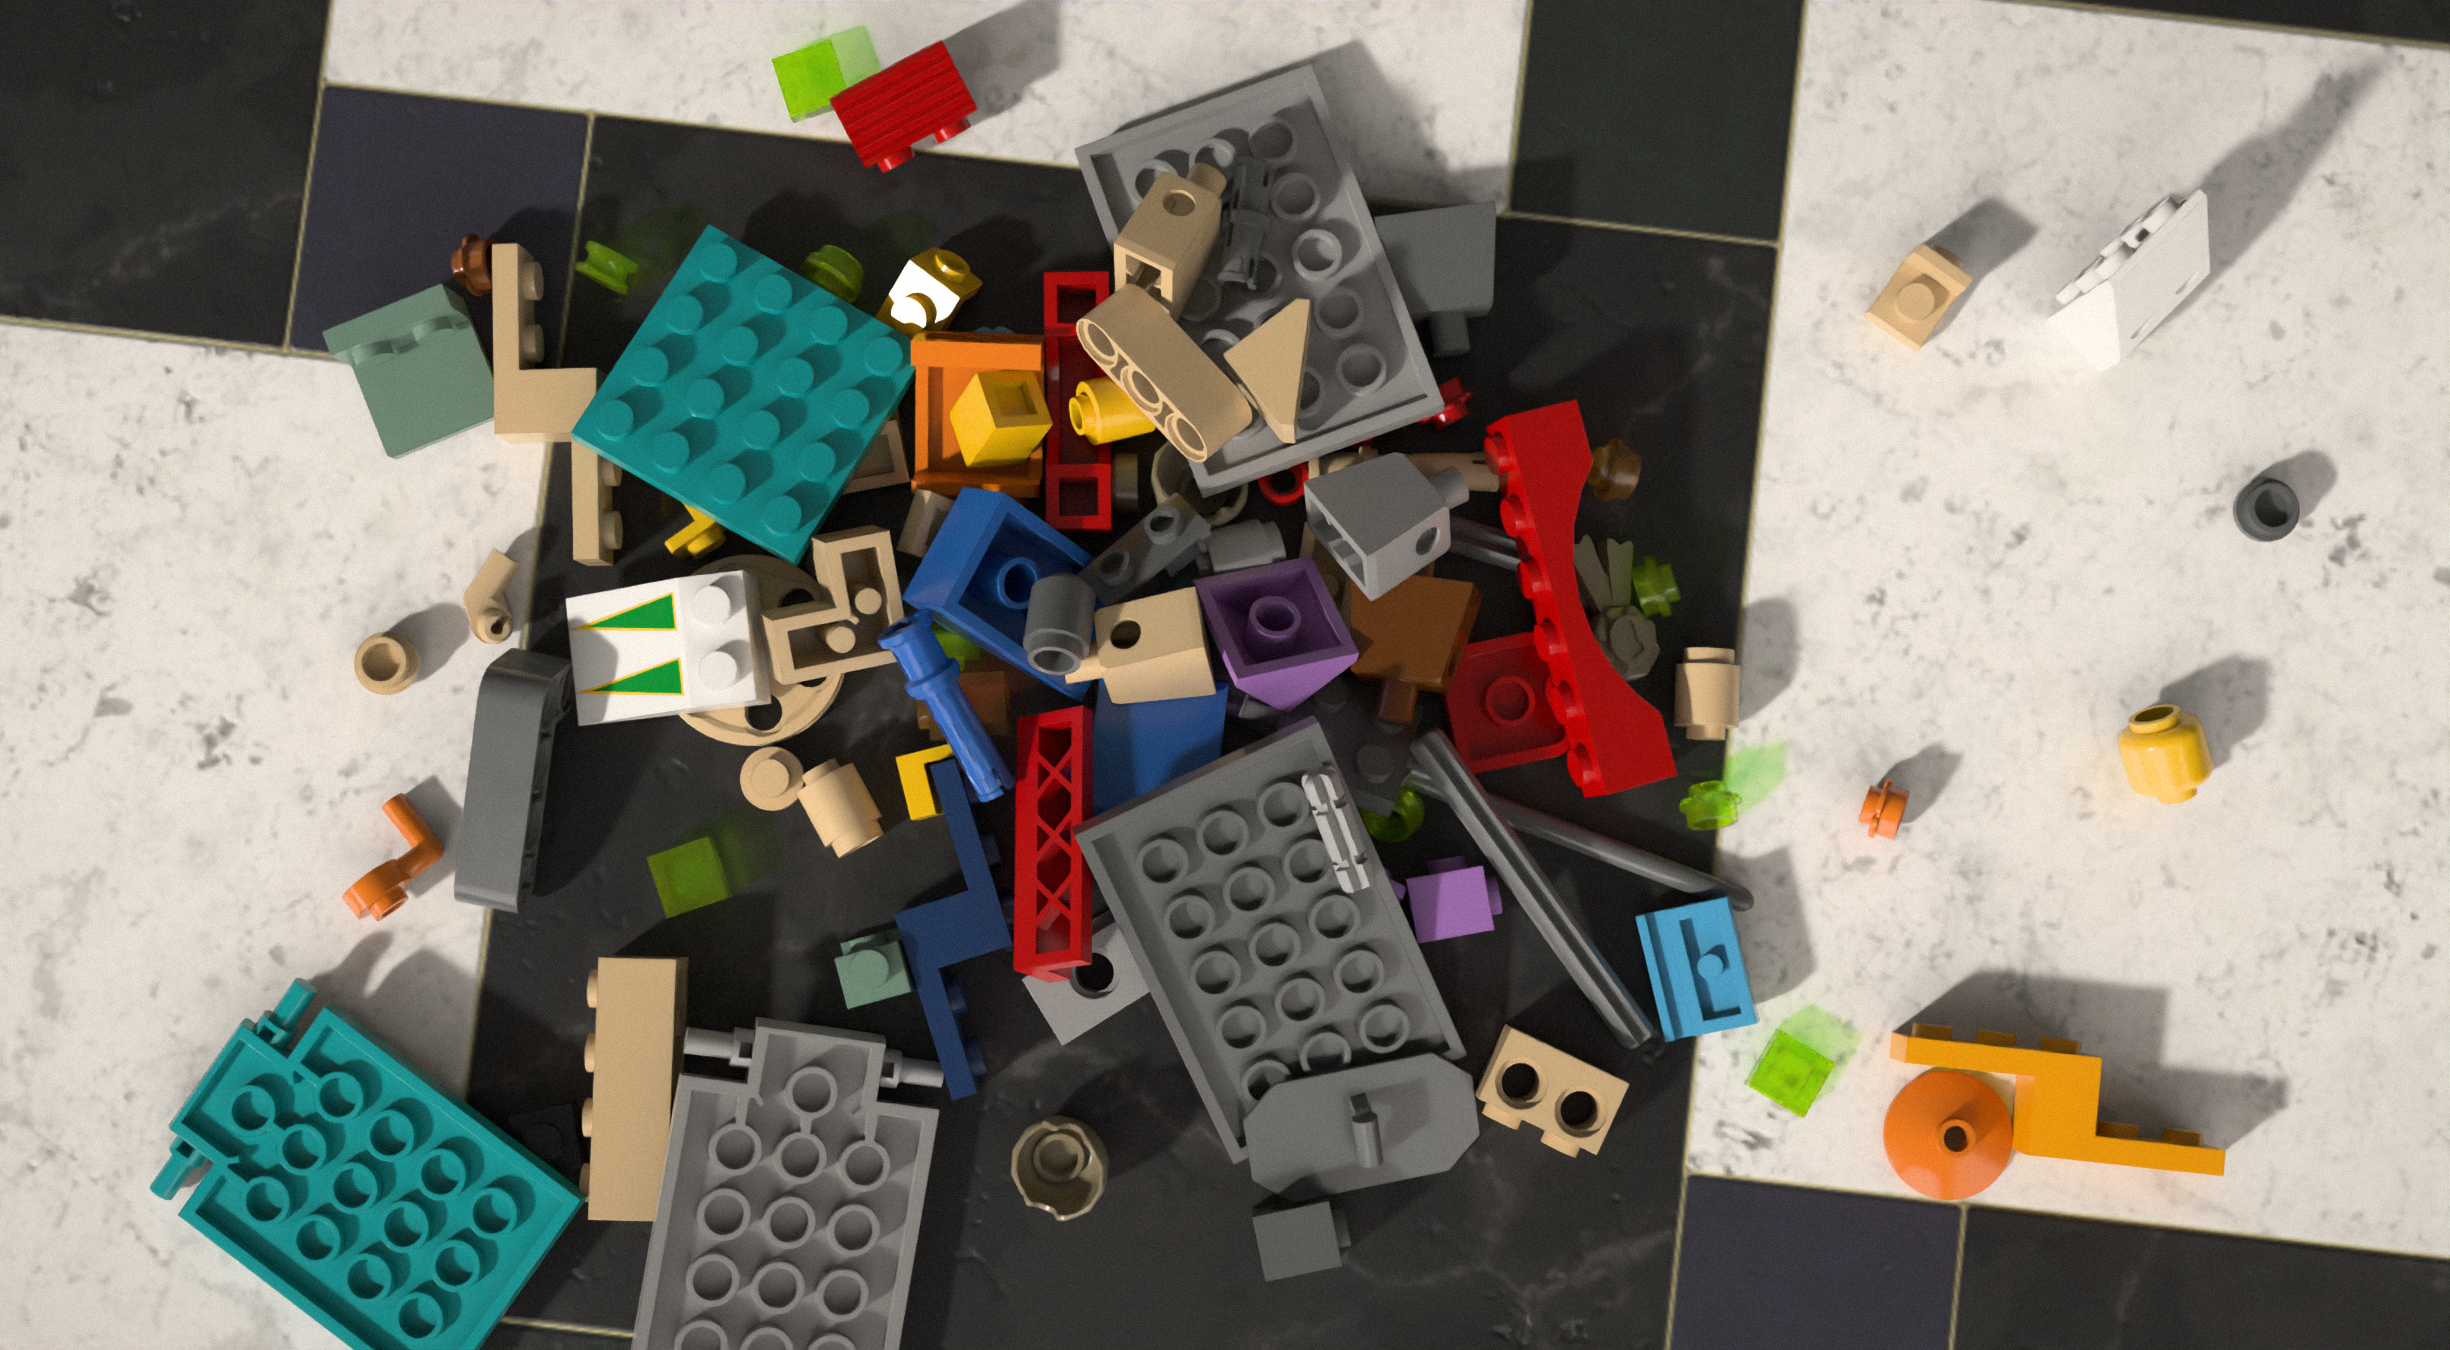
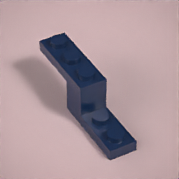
M957 758L932 765L930 769L968 889L902 909L894 914L952 1101L979 1091L982 1086L980 1075L988 1073V1064L979 1037H967L961 1013L969 1011V1004L961 978L958 974L949 977L946 966L1013 945L1015 894L1012 889L1002 892L995 868L1004 865V858L995 830L991 828L983 831L976 806L985 804V802L979 801L976 790Z

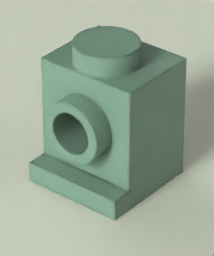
M899 928L840 943L843 956L834 959L848 1009L917 989Z

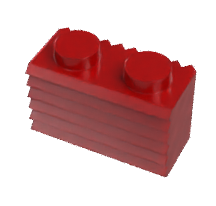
M938 40L828 98L864 167L868 168L877 163L882 173L916 156L910 145L933 133L939 144L970 128L971 124L966 115L978 110L942 40Z

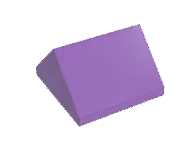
M1312 556L1192 580L1191 587H1196L1203 617L1235 686L1285 713H1289L1358 659L1359 651Z

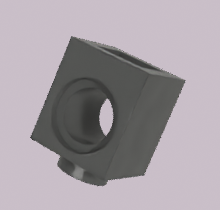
M1327 1195L1297 1202L1286 1201L1252 1208V1219L1265 1282L1342 1266L1339 1248L1351 1246L1343 1207L1330 1209Z

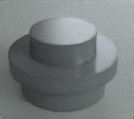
M2271 478L2255 480L2245 485L2238 492L2233 504V517L2237 527L2245 536L2258 542H2272L2284 538L2295 528L2300 514L2299 502L2293 490L2285 483Z

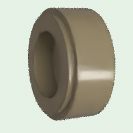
M1115 453V456H1112L1113 514L1116 513V517L1139 516L1138 453Z

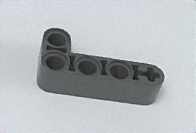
M510 648L486 668L477 698L454 880V897L458 902L517 914L523 913L527 907L536 874L555 725L569 712L575 697L572 659L519 648Z

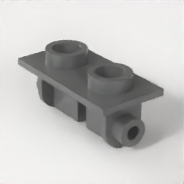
M1175 492L1086 566L1077 576L1095 591L1098 601L1104 608L1146 598L1161 587V584L1155 578L1157 573L1164 569L1172 578L1200 553L1204 554L1208 551L1205 544L1214 536L1210 531L1211 527Z

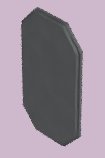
M1432 1051L1274 1082L1243 1118L1252 1180L1291 1202L1449 1171L1480 1135L1472 1075Z

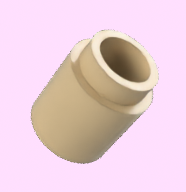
M1709 647L1683 649V661L1680 664H1676L1674 726L1687 727V739L1725 740V729L1739 728L1741 667L1734 665L1735 650Z
M833 758L801 776L806 786L798 791L796 795L824 846L829 847L832 845L838 858H842L864 847L884 834L877 821L882 815L853 763L840 767L836 758Z

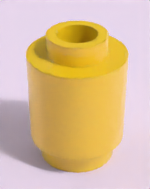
M1109 376L1080 382L1076 389V397H1072L1069 401V413L1075 431L1079 435H1085L1093 445L1153 432L1156 429V426L1134 404L1127 393Z

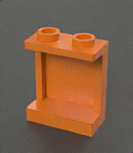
M919 330L911 339V366H916L915 475L911 479V493L915 494L917 489H921L956 501L963 486L1005 493L1022 506L1029 503V498H1038L1044 486L1045 436L1022 464L967 468L950 420V411L977 372L1034 370L1045 400V335Z

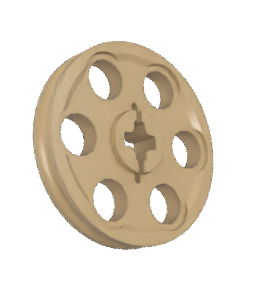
M751 554L726 557L707 564L690 575L696 576L743 570L757 576L761 611L781 608L783 599L794 590L808 591L815 601L821 600L816 579L786 561L764 555ZM768 672L770 694L775 696L782 706L780 722L770 730L761 731L751 724L748 718L749 706L678 715L697 731L719 741L744 746L775 744L788 740L807 730L826 713L841 689L846 672L827 676L822 684L815 687H805L800 682L783 685L771 677Z

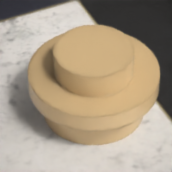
M378 632L366 638L359 646L354 659L355 673L360 683L373 693L381 695L399 694L408 689L416 680L420 670V656L415 645L407 637L394 632Z
M766 747L755 751L747 758L741 770L740 784L745 797L756 807L770 811L782 810L797 801L798 796L796 793L804 788L805 785L801 777L805 772L799 759L790 751L779 747Z

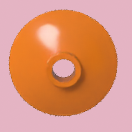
M1935 1071L1912 1080L1894 1097L1885 1116L1883 1141L1886 1155L1892 1168L1908 1186L1919 1193L1935 1199L1959 1200L1984 1191L2001 1175L2011 1154L2013 1131L2010 1116L2003 1101L1986 1083L1961 1072ZM1959 1126L1964 1133V1141L1960 1147L1950 1150L1944 1143L1945 1132L1950 1127Z

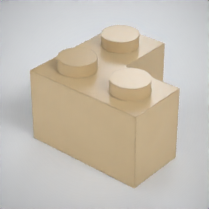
M867 525L812 536L810 543L821 600L758 612L769 675L781 684L787 685L897 662L891 650L881 648L877 641L878 635L883 630L904 617L889 530L875 525Z

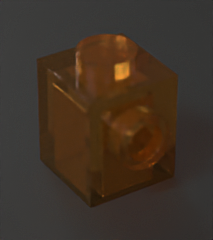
M1005 671L961 673L957 681L990 738H1012L1009 674ZM917 700L919 728L930 729L931 741L947 742L925 702Z

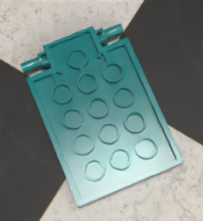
M295 978L273 1011L265 1010L256 1023L249 1018L241 1021L170 1122L169 1129L177 1135L169 1146L172 1155L151 1183L150 1190L164 1200H172L193 1169L202 1168L208 1159L211 1160L214 1164L178 1213V1216L353 1350H479L588 1196L579 1191L576 1185L336 1004L324 1006L294 1050H290L288 1045L298 1033V1028L295 1024L318 993L317 988L310 982L302 978Z

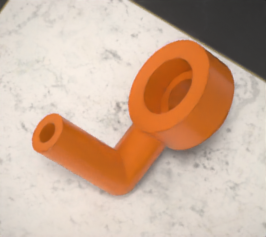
M403 793L391 798L381 809L412 849L398 859H391L374 868L344 893L342 899L358 919L372 914L377 921H380L391 915L409 899L404 890L410 885L412 879L443 857V844Z

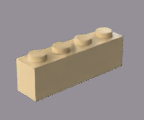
M610 955L598 957V969H591L589 973L587 1000L589 1007L596 1008L595 1033H589L587 1037L584 1058L586 1071L594 1072L593 1098H587L583 1107L582 1131L584 1137H591L590 1163H584L582 1166L579 1182V1191L588 1196L585 1202H589L588 1220H654L679 1072L685 1073V1053H683L687 1023L689 957Z

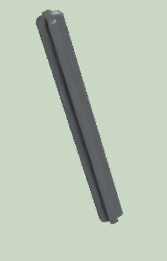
M1437 727L1430 728L1421 733L1410 744L1412 754L1620 1045L1630 1049L1640 1046L1654 1032L1653 1025L1443 730Z

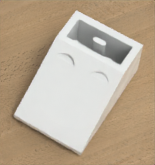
M2200 188L2180 202L2170 195L2152 212L2148 210L2131 226H2125L2099 251L2102 257L2094 262L2086 271L2082 269L2055 295L2062 305L2047 320L2100 373L2121 362L2210 273L2207 195Z

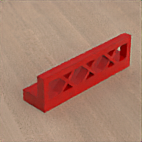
M1083 705L1017 718L1014 970L1048 983L1071 980V967L1092 964V871L1072 830L1073 826L1093 818V710Z

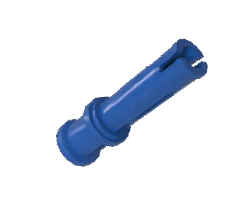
M924 609L909 614L883 630L878 635L877 641L881 648L891 650L905 674L907 682L904 688L907 693L916 700H923L976 790L979 801L993 800L1004 794L999 787L1003 784L1005 789L1009 790L1015 785L1016 778L1010 773L957 681L961 675L959 671L961 666L955 657H947L930 627L933 617L929 610Z

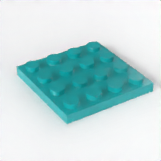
M708 224L570 433L574 441L797 567L811 544V537L817 535L916 378V366H911V338Z

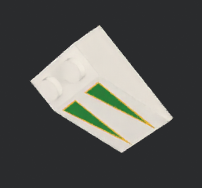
M743 570L680 577L566 598L579 726L771 704L767 661L758 618V612H761V602L757 576Z

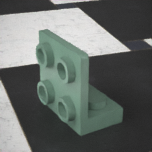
M443 283L322 332L331 356L353 368L387 456L393 459L402 458L494 420V373L464 298Z

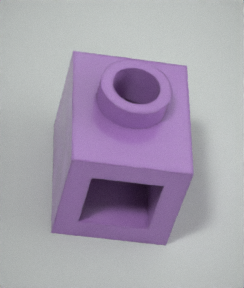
M1465 855L1428 861L1429 874L1402 879L1403 885L1407 888L1405 897L1412 933L1417 943L1495 930L1492 915L1502 914V903L1497 879L1495 876L1485 877L1482 865L1467 867Z

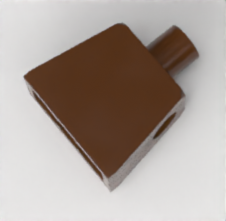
M1412 575L1379 598L1370 601L1351 579V637L1359 651L1357 661L1351 665V671L1360 681L1380 685L1375 718L1397 724H1413L1418 690L1442 694L1449 693L1481 606L1482 596L1474 583Z

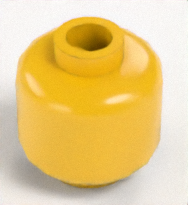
M2174 704L2148 707L2131 715L2128 719L2129 726L2122 730L2118 738V748L2128 782L2133 790L2141 795L2157 797L2158 801L2162 804L2180 803L2194 797L2197 794L2196 787L2205 782L2214 769V762L2205 730L2198 717L2192 713L2182 712L2180 707Z

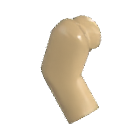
M495 548L463 596L470 627L474 635L480 641L487 644H500L506 641L512 634L513 618L504 590L521 566L517 561Z

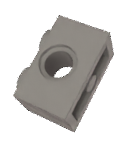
M1111 910L1092 920V953L1102 954L1112 963L1114 976L1110 985L1102 989L1087 987L1079 978L1078 966L1071 967V980L1048 983L1031 976H1026L1022 979L1062 1046L1150 992Z

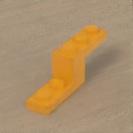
M1913 1023L1912 1034L1892 1032L1890 1058L1904 1063L2016 1075L2012 1117L2013 1150L2030 1156L2224 1176L2226 1150L2204 1144L2203 1132L2163 1127L2162 1139L2138 1136L2139 1125L2103 1120L2098 1121V1132H2096L2102 1057L2080 1053L2081 1041L2041 1036L2040 1048L2016 1046L2017 1034L1990 1030H1977L1976 1041L1952 1039L1953 1027L1925 1023Z

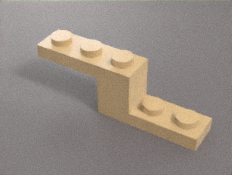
M518 243L492 244L494 434L511 444L572 442L573 560L587 566L613 565V549H620L622 546L623 527L619 511H613L612 486L620 485L622 468L574 441L570 433L606 380L607 375L597 368L535 369V363H541L544 358L543 332L540 325H535L534 300H541L543 296L541 266L539 262H534V257Z

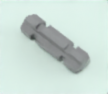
M1330 765L1321 766L1307 772L1302 776L1301 783L1308 801L1314 807L1312 812L1328 855L1331 857L1332 862H1334L1333 868L1339 884L1346 893H1354L1370 887L1375 882L1376 875L1370 859L1367 857L1366 852H1364L1366 848L1350 805L1343 796L1345 792L1338 774Z

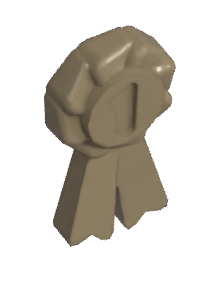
M1586 534L1578 538L1574 544V568L1577 585L1593 613L1589 622L1592 634L1612 667L1626 682L1640 679L1649 673L1660 654V647L1657 644L1654 622L1647 619L1634 605H1630L1633 561L1632 541L1618 544L1614 539L1607 538L1597 542L1595 550L1590 536Z

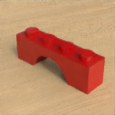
M1109 271L1044 272L1047 409L1053 423L1047 432L1046 523L1066 538L1113 537L1112 441L1099 445L1091 444L1085 435H1079L1075 431L1069 413V401L1072 397H1076V389L1080 382L1108 376L1083 348L1077 335L1076 324L1087 313L1110 297Z

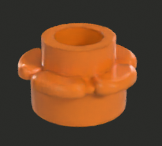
M1888 778L1883 789L1871 785L1867 792L1858 821L1870 825L1868 836L1874 838L1877 834L1894 840L1899 829L1910 791L1892 786L1894 779Z

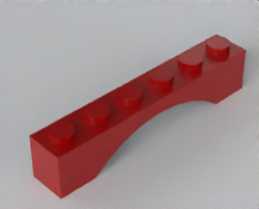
M1577 399L1505 416L1485 428L1487 437L1484 440V455L1489 470L1492 474L1498 475L1504 497L1500 505L1502 523L1507 534L1515 538L1521 561L1517 565L1518 583L1525 598L1531 599L1537 620L1533 633L1535 646L1540 658L1544 662H1548L1554 684L1550 692L1552 710L1558 722L1565 725L1571 750L1567 753V765L1570 776L1575 785L1582 788L1584 798L1609 795L1678 776L1661 712L1640 697L1612 667L1592 634L1580 601L1574 568V524L1581 491L1592 467L1593 458Z

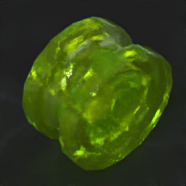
M588 240L584 247L588 251V257L584 262L578 261L574 269L592 281L617 293L626 295L629 287L626 285V278L630 274H637L640 266L625 256Z

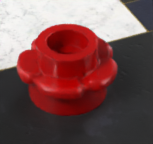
M1459 376L1438 387L1444 402V412L1418 421L1419 424L1432 420L1436 430H1439L1471 413L1465 401L1472 398L1474 392L1473 390L1466 391Z

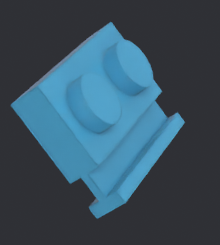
M1730 895L1655 912H1647L1636 916L1665 1042L1693 1035L1698 1036L1753 1025L1760 1021Z

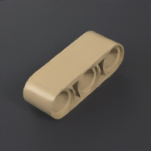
M1132 283L1125 284L1077 322L1076 331L1078 338L1090 357L1127 393L1134 404L1188 459L1202 463L1251 423V408L1241 391L1143 288Z

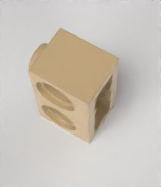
M1505 1024L1474 1089V1095L1486 1102L1482 1114L1515 1130L1518 1129L1521 1120L1545 1130L1540 1140L1541 1142L1576 1158L1580 1147L1595 1155L1598 1154L1629 1083ZM1516 1063L1530 1065L1535 1074L1533 1088L1522 1097L1507 1096L1502 1088L1504 1072ZM1576 1091L1587 1092L1593 1102V1110L1590 1117L1578 1125L1566 1124L1561 1117V1104L1570 1093Z

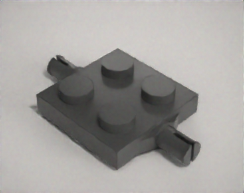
M1339 675L1289 713H1285L1246 693L1238 717L1273 728V733L1311 715L1315 716L1353 801L1358 807L1389 818L1399 789L1406 783L1408 778L1437 788L1410 751V744L1416 739L1417 729L1423 713L1424 706L1416 704L1413 724H1397L1379 720L1374 717L1379 690Z

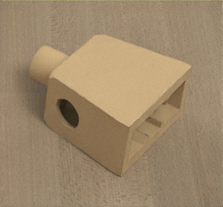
M1195 163L1185 179L1171 172L1160 173L1114 242L1115 292L1127 283L1135 284L1143 288L1177 322L1220 239V195L1227 185V181L1221 172L1208 164Z
M1196 587L1183 588L1098 609L1094 612L1096 639L1090 641L1089 654L1081 661L1080 668L1076 672L1065 675L1067 684L1103 678L1111 701L1116 704L1217 694L1209 639Z

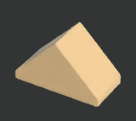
M1295 299L1224 353L1227 374L1284 443H1296L1312 321L1309 299Z

